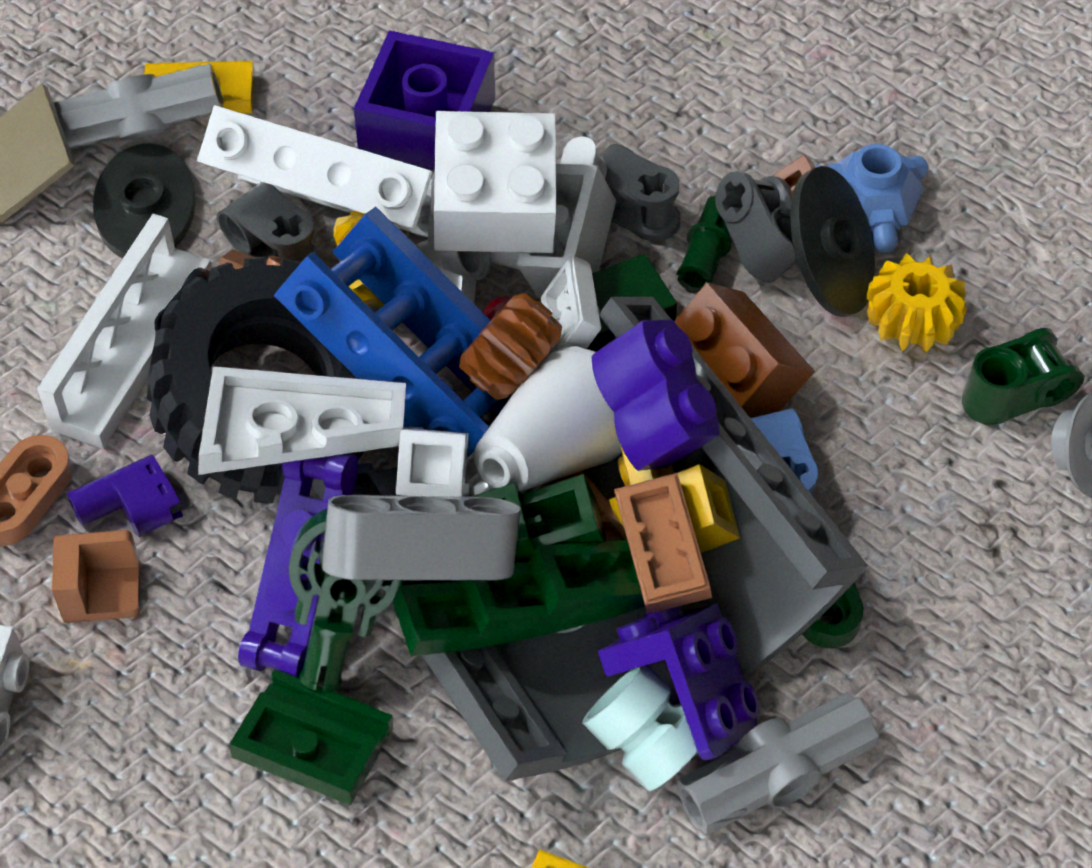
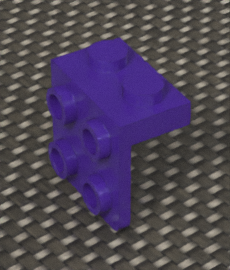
M717 603L684 613L681 606L648 615L645 613L642 615V619L618 627L616 630L620 639L597 651L606 677L666 660L697 752L702 760L706 761L721 756L736 745L750 730L758 726V698L753 686L743 678L736 658L737 639L734 629L726 618H722Z

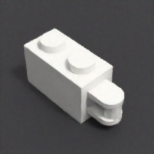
M581 136L570 140L563 150L560 164L556 163V222L553 253H519L517 267L537 298H541L568 257L572 255L589 262L592 273L599 271L616 199L605 181L607 173L606 163L598 155V148L594 141L588 137Z

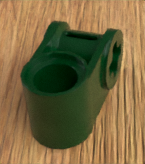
M1039 328L1020 338L997 346L986 347L978 352L962 394V406L972 419L982 424H1001L1011 418L1036 409L1047 408L1064 402L1081 387L1085 376L1078 366L1069 365L1057 349L1058 338L1050 328Z

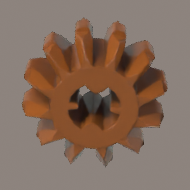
M526 293L514 295L463 352L459 368L470 377L469 381L480 391H486L496 400L508 398L551 352V349L561 337L562 325L540 301H534Z

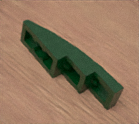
M627 540L537 546L529 562H515L514 574L509 578L404 585L399 587L393 599V605L411 657L477 649L540 637L599 622L645 607Z

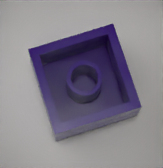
M389 30L354 106L358 149L435 171L436 111H491L496 98L494 52Z

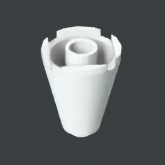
M578 346L557 348L549 353L518 387L475 448L474 459L477 470L482 479L492 489L515 482L520 492L607 463L622 453L615 429L614 412L604 400L593 374L592 355L596 352Z

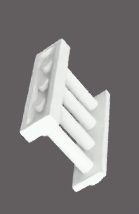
M214 105L197 162L238 174V178L256 185L264 182L275 186L282 193L347 213L357 211L366 214L376 206L398 229L428 238L432 171Z

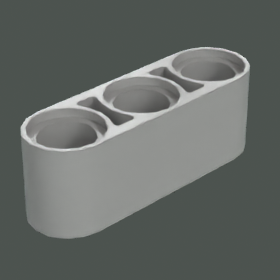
M342 495L332 497L328 500L322 569L330 575L355 580L506 579L514 574L521 509L513 502L489 497Z

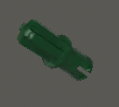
M716 194L707 199L699 222L693 225L687 233L689 246L676 275H678V283L689 291L699 292L706 282L713 284V277L721 257L726 256L731 249L732 240L729 236L730 233L717 211Z

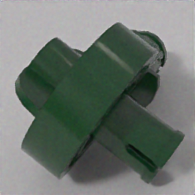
M327 509L310 517L296 534L289 562V578L294 593L298 597L294 616L296 617L295 621L299 624H307L312 598L314 595L319 596L304 666L299 676L300 682L304 686L316 690L320 669L322 666H326L322 692H333L338 690L342 684V672L349 642L353 635L358 607L364 604L359 636L368 637L373 631L376 615L384 611L393 602L402 584V580H355L340 578L326 573L322 569ZM322 533L321 543L316 540L311 548L309 558L304 556L303 551L306 546Z

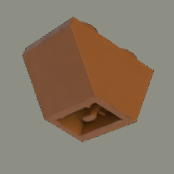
M706 282L674 321L685 332L694 349L750 418L781 411L815 372L743 291Z

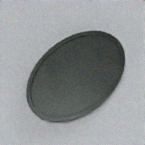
M153 143L131 146L113 157L100 174L93 195V213L98 232L105 245L121 258H124L152 214L169 219L173 242L176 247L188 232L195 211V191L186 164L171 149Z
M820 166L804 173L794 189L791 202L792 240L801 273L812 295L832 315L847 317L860 312L869 301L866 298L870 282H873V277L875 276L873 240L866 214L851 185L836 170Z

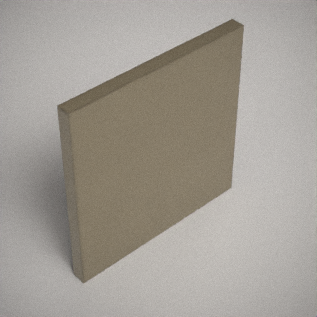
M40 84L0 116V224L75 166L50 92L44 84Z

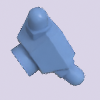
M870 144L859 151L852 152L838 161V163H830L826 167L839 172L851 185L866 214L874 248L880 253H889L898 244L897 231L909 224L924 188L920 183L922 182L921 179L927 175L929 166L926 159L921 156L914 155L907 158L904 155L900 157L899 153L890 146Z

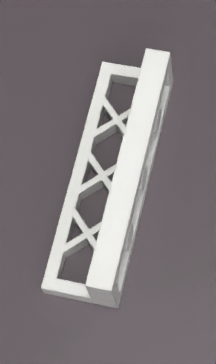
M156 214L151 215L38 386L37 390L51 431L104 449L148 379L156 336L154 320L158 313L167 306L182 288L184 281L194 269L201 267L211 271L212 264L210 259L175 248L168 218Z

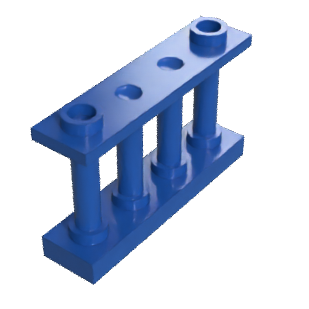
M375 206L358 221L333 250L332 253L340 260L338 264L330 269L312 252L301 262L274 296L357 379L406 383L403 422L405 427L418 426L423 427L424 430L468 433V458L475 451L477 443L489 428L480 418L489 410L498 416L513 395L510 394L508 398L496 400L486 391H480L469 381L470 377L459 368L461 355L491 320ZM359 279L385 305L374 313L349 286ZM402 322L429 348L421 356L418 357L393 332ZM445 366L472 391L463 401L437 376Z

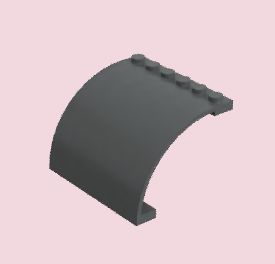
M610 297L599 314L614 334L613 338L606 345L643 320L670 319L654 297ZM692 346L696 378L710 392L716 404L719 436L675 462L673 468L674 472L678 473L700 464L726 480L740 539L701 553L712 598L682 605L681 609L684 613L710 604H718L722 618H726L734 629L737 639L736 658L745 680L778 655L819 619L854 583L868 565ZM622 453L612 461L583 471L608 502L609 499L616 497L614 489L626 486L618 468V459L623 456ZM371 463L358 464V472L352 495L404 496L396 495L398 467L375 470ZM314 479L312 486L319 497L323 499L325 490L323 480ZM537 487L528 489V490H526V491H527V492H530L531 490H533V489H535V488H537ZM402 580L401 586L417 584H407L405 580ZM392 602V603L390 604V606H391L392 610L394 611V613L396 614V611H395V608H394V605H393V602ZM646 607L613 618L587 624L572 632H556L483 648L422 656L504 782L581 765L621 750V748L608 750L582 722L594 704L621 677L630 671L606 677L597 651L620 639L616 630L618 627L642 619V615L647 613ZM666 660L648 664L671 688L668 701L672 705L681 704Z

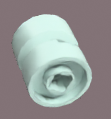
M648 665L631 669L621 677L588 711L582 724L608 750L621 748L624 751L622 765L647 791H653L684 767L697 753V749L681 704L672 705L668 701L671 688Z

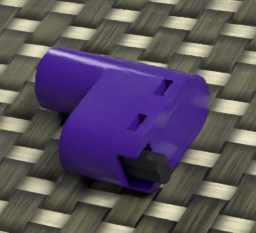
M152 454L66 493L81 526L122 509L138 537L183 517L181 510L190 507L185 493L176 495Z

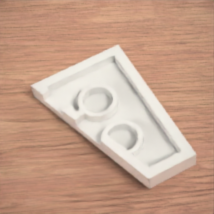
M213 366L199 451L198 475L399 446L400 429H403L406 383Z

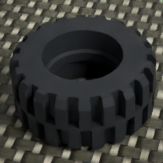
M264 257L245 258L243 268L234 269L233 264L229 262L214 267L210 271L208 283L202 277H196L182 289L180 300L170 302L162 316L160 330L156 331L147 379V399L152 402L149 416L154 431L159 434L166 433L163 448L173 461L179 462L186 458L190 462L187 471L190 477L200 484H204L208 478H211L221 483L220 494L235 499L237 498L238 491L242 490L253 492L254 502L273 503L276 493L282 491L285 478L282 468L283 463L198 475L199 451L212 377L210 370L212 362L223 353L236 347L250 344H265L276 346L295 354L317 376L357 379L274 296L299 266L300 262L281 258L280 266L266 265ZM363 451L349 454L355 455L357 457V460H359V458L363 454Z

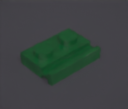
M274 669L270 675V683L265 692H260L229 743L231 758L351 806L380 754V747L386 736L389 737L393 731V715L335 692H322L323 688L317 686L316 690L304 686L299 678Z

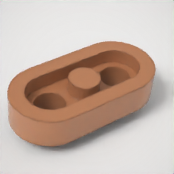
M35 435L18 442L0 462V519L4 516H13L6 521L0 522V546L11 545L24 539L69 484L73 468L68 451L60 440L48 435ZM40 471H49L43 477H34Z

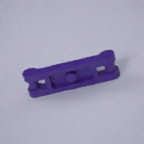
M349 453L283 463L282 468L285 478L249 631L244 635L239 647L238 662L240 666L260 672L269 667L299 678L304 666L319 596L314 595L312 598L307 624L303 625L296 622L294 615L298 597L294 593L289 578L292 545L302 525L316 513L328 508L329 499L336 496L353 494L358 472V460L355 455ZM313 478L323 480L325 486L323 499L309 496ZM322 533L306 546L303 551L304 556L309 558L311 548L316 540L321 543ZM279 624L292 627L290 640L286 645L275 642Z

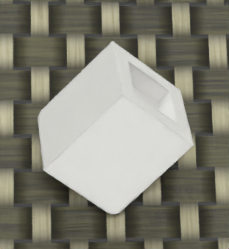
M418 426L400 429L396 495L466 497L469 495L470 482L465 481L469 434L424 430L423 427Z

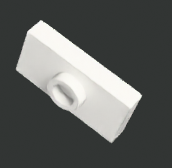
M572 255L568 257L541 296V303L552 312V316L562 325L561 337L551 349V352L557 348L571 346L587 349L601 330L600 310L597 306L591 264Z

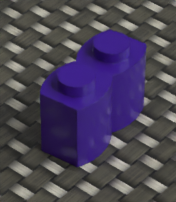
M673 319L643 320L592 355V369L597 386L604 400L614 412L615 429L620 445L626 457L637 471L667 468L719 436L715 401L710 392L696 378L692 344L685 332L678 327Z

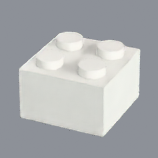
M436 111L434 251L553 253L556 222L555 113Z

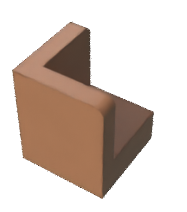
M118 530L54 536L52 593L63 623L129 618L139 615L141 562L131 531Z

